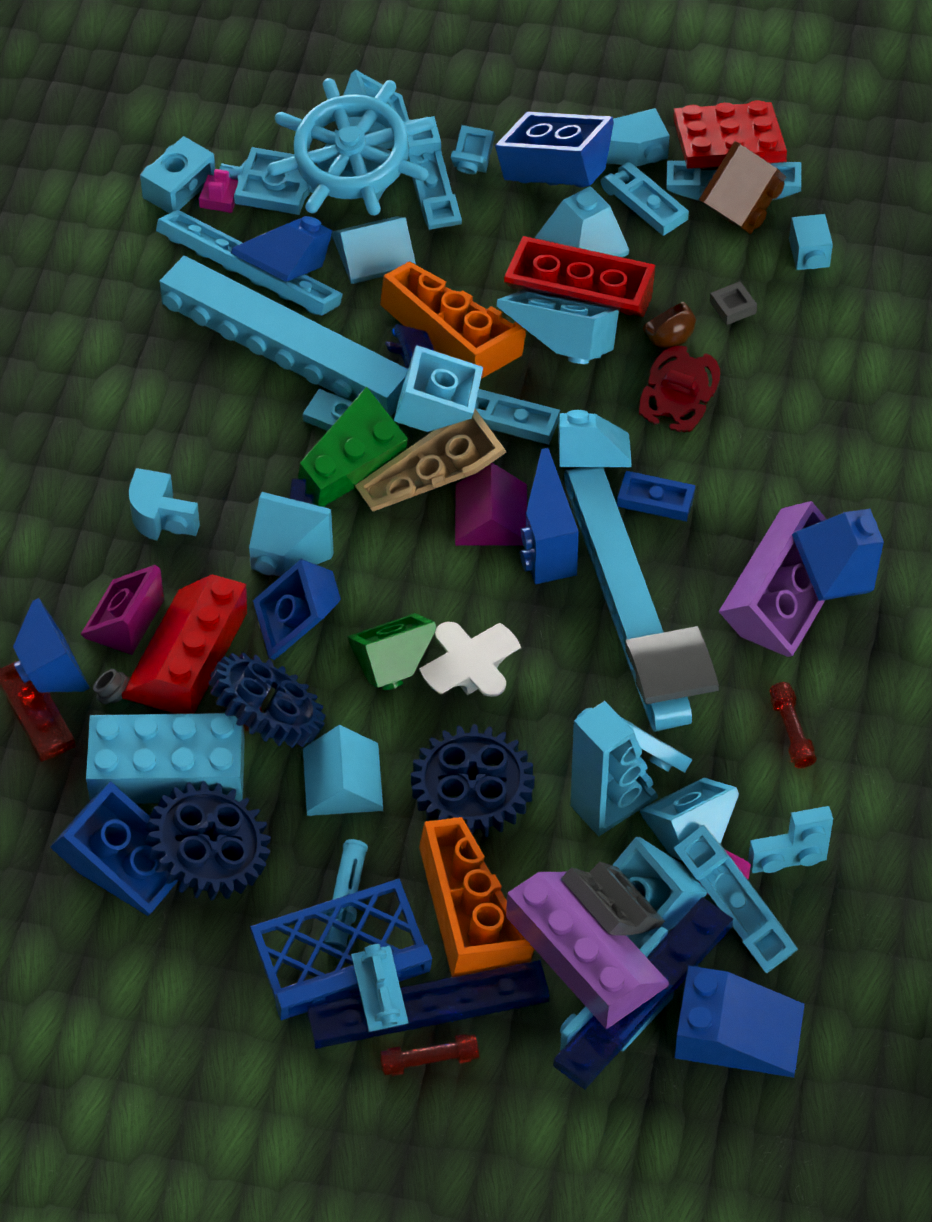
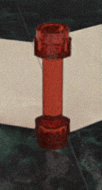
M788 682L777 683L770 688L769 693L774 710L781 713L791 742L789 746L791 760L797 768L809 767L816 762L815 749L812 741L805 739L794 707L796 705L795 692Z
M475 1034L455 1036V1042L403 1052H401L400 1046L380 1052L384 1076L404 1074V1068L455 1058H458L459 1063H465L479 1058Z

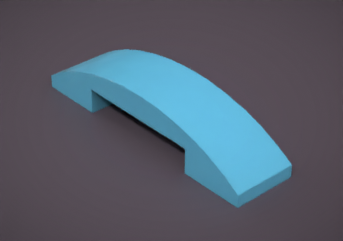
M407 120V121H403V122H404V123H407V122H411V121H414V120ZM435 121L433 129L408 136V161L426 168L429 172L428 178L424 181L412 178L419 205L429 230L462 224L456 196L452 194L443 160L441 139Z
M667 161V190L687 198L699 200L717 170L687 169L685 161ZM801 162L770 163L786 176L782 193L773 200L801 191Z
M702 825L673 848L693 876L708 892L766 973L770 972L798 950L769 907L705 825Z

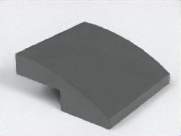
M698 626L625 640L626 653L636 674V685L646 705L719 691L716 673Z
M599 861L590 872L571 867L561 878L608 934L621 936L639 934L658 928L665 922L616 866Z

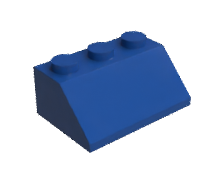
M526 112L495 145L504 180L518 181L520 183H547L548 185L566 184L575 185L576 187L590 186L606 168L614 125L613 117Z

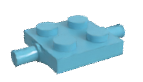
M252 147L248 159L240 167L221 163L219 168L220 170L229 171L231 179L238 180L234 200L235 204L300 215L305 199L315 189L307 184L298 169L276 176L268 173L267 167L270 163L295 156V154Z

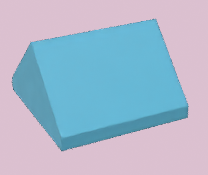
M395 216L332 231L333 240L351 284L383 277L385 274L409 261L416 265L406 217Z
M338 725L303 748L307 816L383 811L379 746L377 742Z

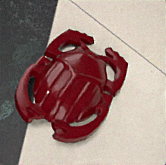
M687 346L670 347L657 357L650 370L649 386L644 388L640 399L639 415L654 425L659 424V419L654 416L658 417L661 415L673 418L677 424L672 423L669 425L671 431L676 430L677 432H691L698 425L706 411V405L698 403L708 404L710 398L714 396L720 380V367L717 361L707 353L703 357L696 359L690 357L687 352ZM673 358H677V359H675L674 361H670V362L666 363L660 370H658L659 367H660L662 364H664L666 361H668V360H670V359H673ZM705 368H708L712 374V386L710 387L708 386L709 379ZM650 397L655 398L656 411L649 407ZM691 411L695 412L692 418L688 420L680 419Z

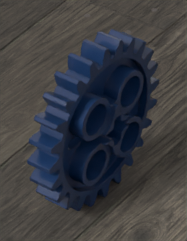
M231 653L229 658L224 656L218 662L210 675L209 685L213 687L210 693L219 697L216 701L217 705L227 707L224 714L226 716H235L238 719L236 721L238 726L247 725L250 734H254L256 731L261 733L264 741L271 737L278 746H281L283 741H285L291 748H294L296 743L304 747L307 742L310 744L313 742L325 724L323 720L326 715L321 712L323 705L315 702L318 696L307 693L309 686L307 684H299L296 681L298 679L297 675H287L285 667L281 666L277 669L269 659L266 663H263L257 655H254L251 660L245 653H241L240 657ZM271 687L275 689L274 695L265 708L264 713L259 710Z
M473 724L470 733H465L461 726H457V735L451 736L449 732L444 730L442 731V742L431 737L429 739L430 749L420 748V759L413 761V772L411 773L412 798L417 799L418 811L426 810V821H434L437 818L442 820L462 817L472 835H474L475 829H480L482 834L488 837L489 827L494 826L499 832H503L504 820L513 825L516 824V813L525 814L526 802H532L535 776H532L533 763L528 762V752L526 750L518 752L519 741L517 740L506 744V732L493 737L492 727L490 726L485 730L484 734L478 733L476 724ZM450 763H458L459 765L453 766V765H449V764H450ZM488 764H495V765H498V766L491 767V766H487V765H488ZM449 795H457L458 797H456V798H450V797H447V796H449ZM487 796H495V797H497V798H495V799H488V798H485V797H487Z
M202 781L198 791L195 790L190 782L186 784L183 792L175 787L169 797L162 796L158 806L154 807L150 815L151 819L145 828V831L149 832L145 845L152 847L148 858L153 860L160 859L155 871L163 872L167 870L170 873L166 880L167 884L175 880L180 881L179 892L181 893L189 886L192 887L194 898L198 899L202 890L207 891L210 900L215 899L218 891H221L226 899L230 898L233 890L242 894L247 884L253 886L258 876L261 875L271 851L266 848L271 840V836L263 834L267 823L255 821L260 810L253 809L248 811L246 806L249 799L245 798L239 802L235 800V789H232L227 795L222 794V786L219 783L214 791H209L205 781ZM182 820L188 821V822L191 823L193 826L187 825V824L184 823ZM220 821H221V822H225V823L228 824L230 827L221 824ZM186 854L192 855L196 860L187 857ZM224 855L231 857L234 861L228 860Z

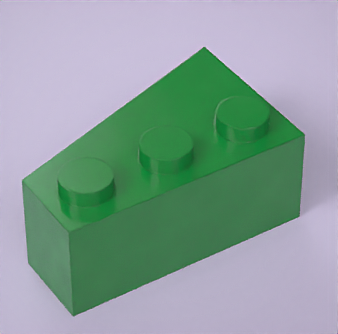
M366 387L300 462L297 485L313 505L324 507L355 489L357 483L405 451L408 438Z

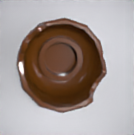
M681 302L644 324L643 330L654 346L668 349L680 346L688 340L694 332L696 318L685 302Z

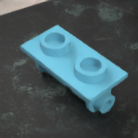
M373 944L365 947V951L351 954L369 1032L408 1024L391 947H380V944Z

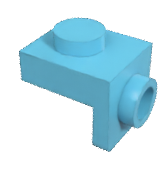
M462 125L456 150L451 153L454 167H457L458 171L466 174H476L477 171L486 173L495 138L494 131Z

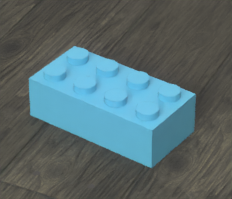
M224 713L90 715L86 772L89 799L91 800L97 792L111 781L134 803H159L162 796L169 797L175 787L183 792L186 784L190 782L195 790L198 791L202 781H205L209 791H214L218 783L222 786V794L227 795L232 789H235V800L239 802L243 799L245 740L243 725L238 726L236 724L238 719L235 716H226Z

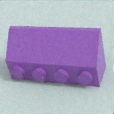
M812 501L781 508L719 610V613L740 637L787 657L794 655L825 600L818 601L792 537V534L796 531L826 520L825 516Z
M538 872L507 893L506 918L606 1029L669 986V981L627 935L608 934L562 881L561 878L566 872Z

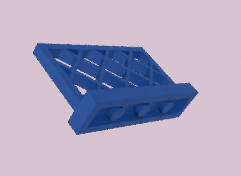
M400 878L250 926L252 937L276 1001V1009L280 1020L360 995L352 957L349 955L357 938L371 945L380 944V947H391L399 982L430 972L431 953L428 945L424 944ZM395 892L399 906L394 916L373 908L379 896ZM370 900L368 905L362 903L364 901ZM352 906L364 912L356 929L336 920L342 908ZM333 912L331 917L325 915L327 913ZM401 913L404 916L405 922L399 920ZM369 915L389 923L382 940L361 931ZM315 918L327 924L319 941L299 932L305 920ZM296 924L294 929L287 927L289 925ZM396 926L410 933L414 945L398 949L388 944L387 941ZM332 927L352 935L344 953L324 944ZM278 930L290 937L280 953L265 945L262 934ZM295 939L315 948L307 965L286 956ZM320 950L340 959L335 971L325 974L312 968ZM270 957L277 960L274 967L272 965ZM345 962L351 964V966L343 968ZM282 963L303 972L296 984L284 988L280 987L276 975ZM307 975H311V976L314 977V978L305 980L306 977H307Z

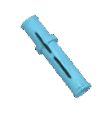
M349 839L343 843V852L332 900L358 892L365 855L368 850V846L364 842ZM352 906L342 908L336 920L351 926L356 920L357 910ZM333 912L327 913L325 915L331 917ZM332 927L324 944L344 953L347 948L349 934Z

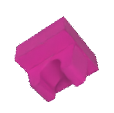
M215 169L214 175H208L199 197L200 208L232 213L235 206L234 193L238 180L231 179L229 171Z

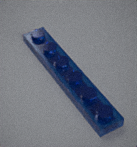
M701 897L647 956L649 961L669 981V986L608 1029L593 1015L554 1058L553 1067L585 1090L686 979L688 966L696 967L732 928L733 918Z
M541 960L402 987L400 989L408 1024L369 1032L361 996L307 1006V1015L314 1046L317 1049L550 1001V993Z

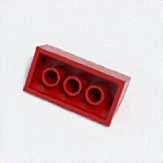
M523 236L504 276V282L513 289L527 290L619 309V312L627 315L644 317L652 298L655 264Z
M211 574L179 589L130 677L127 687L122 692V698L175 714H194L209 687L211 673L218 662L225 656L247 615L246 584Z

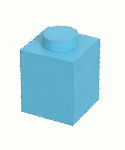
M825 214L792 217L789 242L796 270L830 267L833 243Z

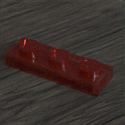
M14 663L0 668V688L40 761L42 762L74 748V737L49 692H38L31 680L24 683Z

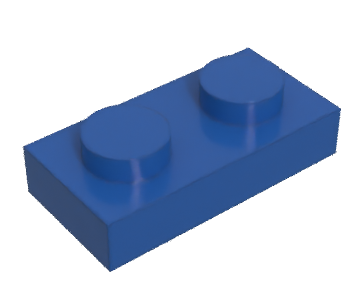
M626 471L617 497V506L687 522L695 496L696 485Z

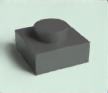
M740 281L710 293V303L726 325L757 312V303Z

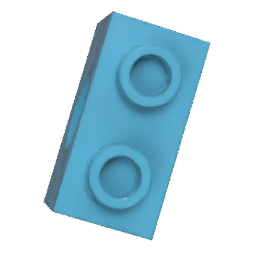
M183 136L174 145L169 146L164 154L154 163L146 166L140 174L142 197L168 213L177 209L180 210L203 189L207 176L214 175V153Z

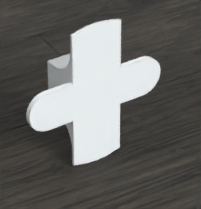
M441 623L435 631V638L447 653L419 668L427 684L440 695L456 686H460L467 695L477 689L482 694L490 697L502 694L506 688V680L497 667L506 657L521 649L515 635L503 624L498 623L471 639L457 623Z

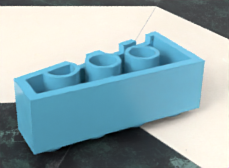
M606 701L594 708L583 710L574 720L570 806L598 837L658 798L656 791L651 787L654 785L652 779L645 771L648 769L646 762L640 757L642 751L635 732Z

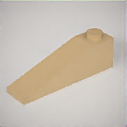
M474 409L472 419L432 431L357 483L355 487L374 512L476 474L507 452L477 410Z

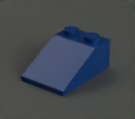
M549 448L541 449L526 511V527L521 528V538L525 550L520 551L521 562L524 571L531 572L535 584L577 575L579 531Z
M111 781L95 794L50 846L54 852L79 874L147 916L153 912L178 882V880L167 884L166 880L170 873L167 870L163 872L155 871L160 859L153 860L148 858L152 847L145 845V840L149 832L145 831V828L151 819L150 816ZM186 854L187 857L196 860L192 855Z
M688 966L676 1039L675 1059L794 1078L805 1004L727 971Z

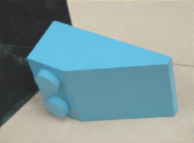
M521 290L497 299V307L556 354L568 356V361L587 364L589 360L601 358V355L614 350L619 309L527 290Z

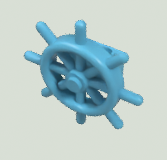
M327 78L323 81V89L327 100L314 107L303 119L284 112H278L275 115V122L278 125L296 131L294 137L295 156L270 163L267 171L270 175L276 176L298 169L307 184L315 189L305 205L309 213L317 212L325 198L330 196L340 199L363 198L368 213L375 216L381 210L378 202L380 197L401 173L420 181L426 180L429 176L426 168L407 161L409 156L408 136L433 129L435 121L432 117H424L404 123L400 115L387 104L396 90V83L392 80H387L374 98L357 94L340 96L335 81ZM348 117H362L357 126H351ZM335 121L338 130L335 129L333 132L323 127ZM375 121L387 128L367 134ZM313 139L326 143L323 148L309 151ZM394 141L392 151L377 146Z

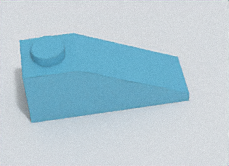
M656 108L613 119L614 125L607 164L624 165L630 162L634 166H641L668 159L670 135Z

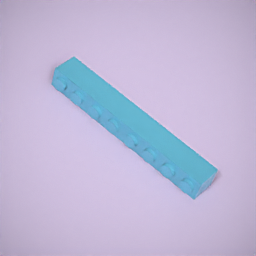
M185 255L159 281L162 304L169 310L179 312L193 319L198 325L206 326L220 333L225 339L233 340L249 348L254 354L262 355L276 362L283 369H290L305 377L310 383L319 384L339 397L353 402L367 387L390 416L396 411L408 371L407 368Z

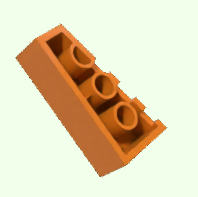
M410 261L383 276L380 305L431 350L482 366L481 379L523 355L527 330L516 321L511 323L502 318L503 312L490 306L486 309L473 302L472 295L463 290L459 292L446 287V281Z
M459 817L424 822L419 849L452 980L529 970L534 948L506 918L507 900L501 892L502 886L496 875H492L485 864V856L464 819Z

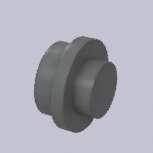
M115 669L104 672L97 679L93 690L97 693L98 701L102 704L120 701L122 699V692L128 685L129 678L125 673L117 672Z

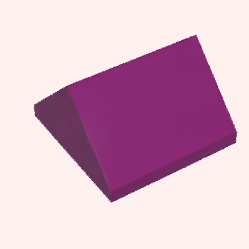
M494 463L456 484L455 546L523 545L521 528L526 527L527 484Z
M152 565L113 579L81 635L87 640L133 655L164 601L160 568Z

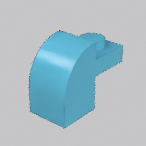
M136 468L129 487L131 515L136 529L144 536L158 541L161 530L170 531L174 534L196 536L200 526L198 503L173 499L171 474Z

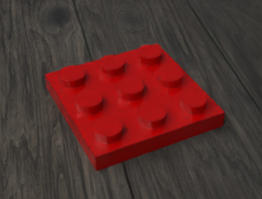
M756 100L748 104L733 105L731 103H719L716 106L700 107L698 105H687L683 108H674V123L687 169L719 167L734 141L740 143L768 163L787 162V149L771 102Z

